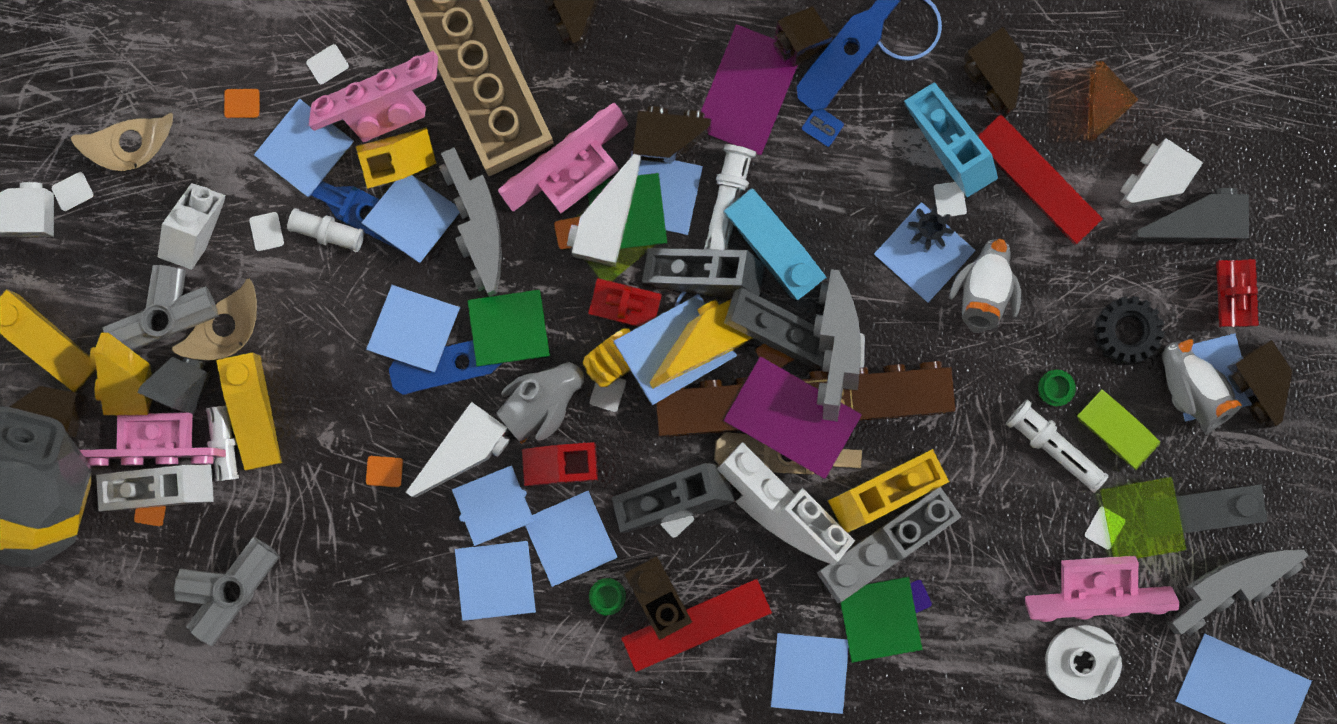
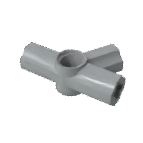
M153 265L144 311L102 328L104 333H110L134 351L161 339H171L177 333L217 318L219 315L215 301L206 286L182 296L186 270L164 265ZM165 312L169 320L168 325L164 330L157 332L153 326L154 318L156 315Z
M253 537L226 574L179 569L175 579V601L203 604L186 628L200 641L214 646L241 608L251 601L254 591L280 558V555L269 545ZM232 581L236 582L241 590L240 596L235 602L231 601L226 594V588Z

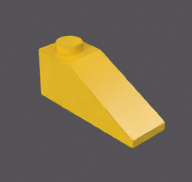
M6 289L0 296V334L71 391L77 392L96 370L91 369L90 356L19 294Z
M715 299L697 309L699 316L686 325L649 382L652 389L717 359L752 339V337L724 324L731 300L719 305Z
M252 352L216 360L224 400L244 470L247 471L282 463L261 356Z
M932 449L828 500L840 526L848 533L948 483L949 480Z

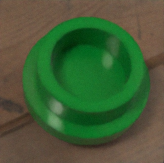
M1051 370L1045 373L1038 384V392L1041 399L1048 405L1056 407L1069 403L1076 391L1074 379L1063 370Z
M604 578L597 581L591 587L589 601L592 608L599 614L613 615L623 608L626 601V592L622 584L617 580Z

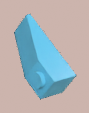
M935 82L904 100L905 106L943 166L966 197L998 179L992 154Z
M753 188L723 210L789 297L799 300L826 278L805 248Z

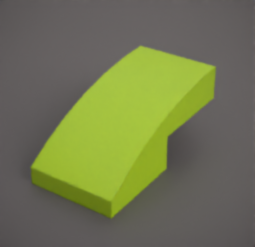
M1103 390L1077 415L1078 420L1101 438L1110 450L1135 470L1161 444L1144 425Z

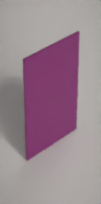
M736 24L701 112L705 113V118L711 119V132L708 135L736 146L754 150L756 154L762 155L797 66L794 67L789 59L784 62L773 46V43L776 42L775 39Z
M760 356L723 421L826 479L862 414L841 403L838 422L823 420V406L817 405L818 389Z

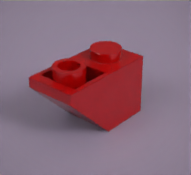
M594 442L522 449L524 486L598 481L596 444Z

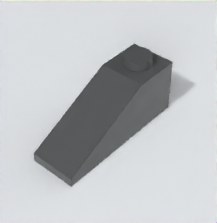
M1236 188L1215 189V194H1210L1138 229L1131 234V242L1241 243L1249 239V194H1237Z
M648 248L642 283L648 286L724 299H732L734 291L742 287L760 296L765 265L748 250Z
M172 357L140 386L137 393L171 408L195 414L213 374L203 370L206 363L200 360L184 357L182 361Z
M704 463L612 497V502L620 533L704 513L735 502L731 483L717 470L720 465Z
M1262 484L1142 501L1148 538L1268 521Z

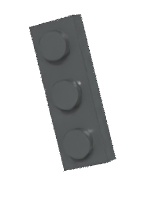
M742 287L734 291L724 324L814 370L823 367L825 352L819 351L820 337L813 336L814 324Z

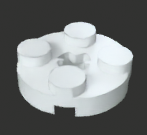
M1090 625L1069 626L1058 633L1048 646L1045 657L1046 674L1054 686L1069 697L1079 700L1096 698L1110 691L1117 683L1122 669L1121 656H1119L1115 641L1104 630ZM1084 651L1092 656L1088 660H1093V666L1091 669L1084 668L1082 673L1075 669L1077 664H1074V658L1076 655L1082 656Z

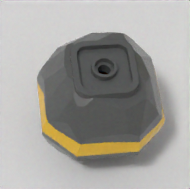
M1 406L0 565L37 567L69 548L75 542L91 486V466L70 438L62 423L58 420Z

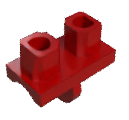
M1256 259L1216 261L1219 328L1259 326Z
M597 278L588 315L640 327L656 318L662 294Z

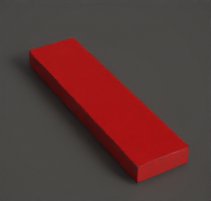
M1001 114L978 135L979 139L992 154L994 163L1074 245L1078 244L1103 220Z
M755 579L686 609L692 623L661 640L657 637L652 625L621 637L637 672L769 615L772 611L758 579Z

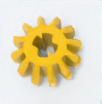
M621 329L619 332H616L584 357L583 365L587 370V374L600 387H608L630 371L629 366L613 342L631 332L630 329Z

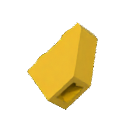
M427 127L356 146L367 188L404 179L436 164Z
M101 333L96 347H92L90 350L91 369H96L98 379L95 381V398L97 401H101L103 415H148L153 399L137 392L140 386L152 376L150 364L110 333Z

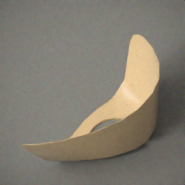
M169 113L162 118L123 121L92 134L73 135L71 140L84 156L100 166L118 171L135 169V163L137 164L136 168L143 166L159 151L169 134L173 114ZM127 130H135L142 137V145L135 152L128 153L119 144L120 136Z
M247 278L239 290L216 304L218 315L229 314L235 320V330L231 335L221 337L215 334L212 327L214 319L195 326L185 340L172 347V351L180 356L191 359L215 360L226 358L240 350L253 333L256 321L257 299L252 281Z

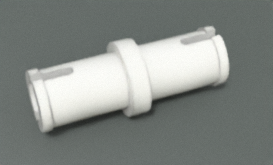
M296 208L292 210L287 224V229L290 232H297L316 238L319 244L327 245V243H332L351 249L354 252L360 250L365 233L363 229L335 222V219L331 216L326 215L322 218L299 211Z
M227 407L206 408L211 441L207 442L208 448L226 450V457L214 458L215 481L237 479L239 475L237 474L234 445H237L236 438L232 436L231 421Z

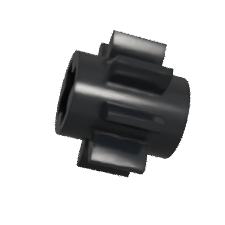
M936 205L927 214L920 208L917 209L915 213L919 222L912 221L907 225L908 229L915 230V236L910 243L915 244L919 241L924 245L925 253L934 244L942 250L946 245L941 237L952 236L954 230L951 228H946V222L951 215L946 214L942 217L937 213ZM928 221L933 222L934 229L939 230L935 232L933 237L927 236V229L922 228L926 226Z

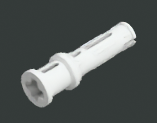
M731 144L724 145L723 150L726 152L722 172L717 174L716 177L719 190L704 249H728L733 223L723 210L740 198L741 192L748 188L749 182L746 180L750 161L752 158H755L756 151Z
M1028 399L1024 401L1011 415L1006 425L1009 428L1015 427L1030 440V446L1033 448L1044 449L1066 470L1085 484L1091 492L1095 493L1109 477L1108 474L1100 470L1081 451L1056 431L1055 422L1045 420L1031 408L1032 403ZM1024 419H1027L1028 421H1030L1035 427H1037V429H1034V428H1033L1029 423H1027ZM1051 439L1056 445H1053L1048 440ZM1061 451H1065L1086 470L1083 471Z

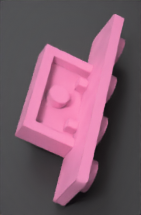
M431 51L421 56H415L403 64L391 69H384L377 75L360 82L351 83L346 88L332 94L319 97L311 104L310 128L315 131L343 119L363 142H366L424 118L426 107L412 90L436 79L437 54Z
M612 103L607 108L600 110L591 120L576 131L569 133L563 141L547 153L540 155L535 162L519 174L508 179L498 189L499 194L508 207L515 211L539 192L543 191L561 214L616 173L619 169L602 148V145L628 126V122L620 108L615 103Z
M193 414L117 415V449L80 450L90 466H109V459H121V465L142 466L144 459H156V465H178V458H191V464L211 465L214 462V458L226 457V450L192 448Z
M1136 556L1061 560V593L1026 596L1025 605L1030 619L1050 622L1057 618L1069 617L1090 619L1093 616L1099 615L1125 617L1131 613L1149 612L1151 614H1164L1168 611L1179 610V600L1171 586L1138 588L1139 562Z

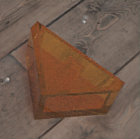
M1096 61L1090 67L1087 140L1098 138L1139 100L1103 61Z

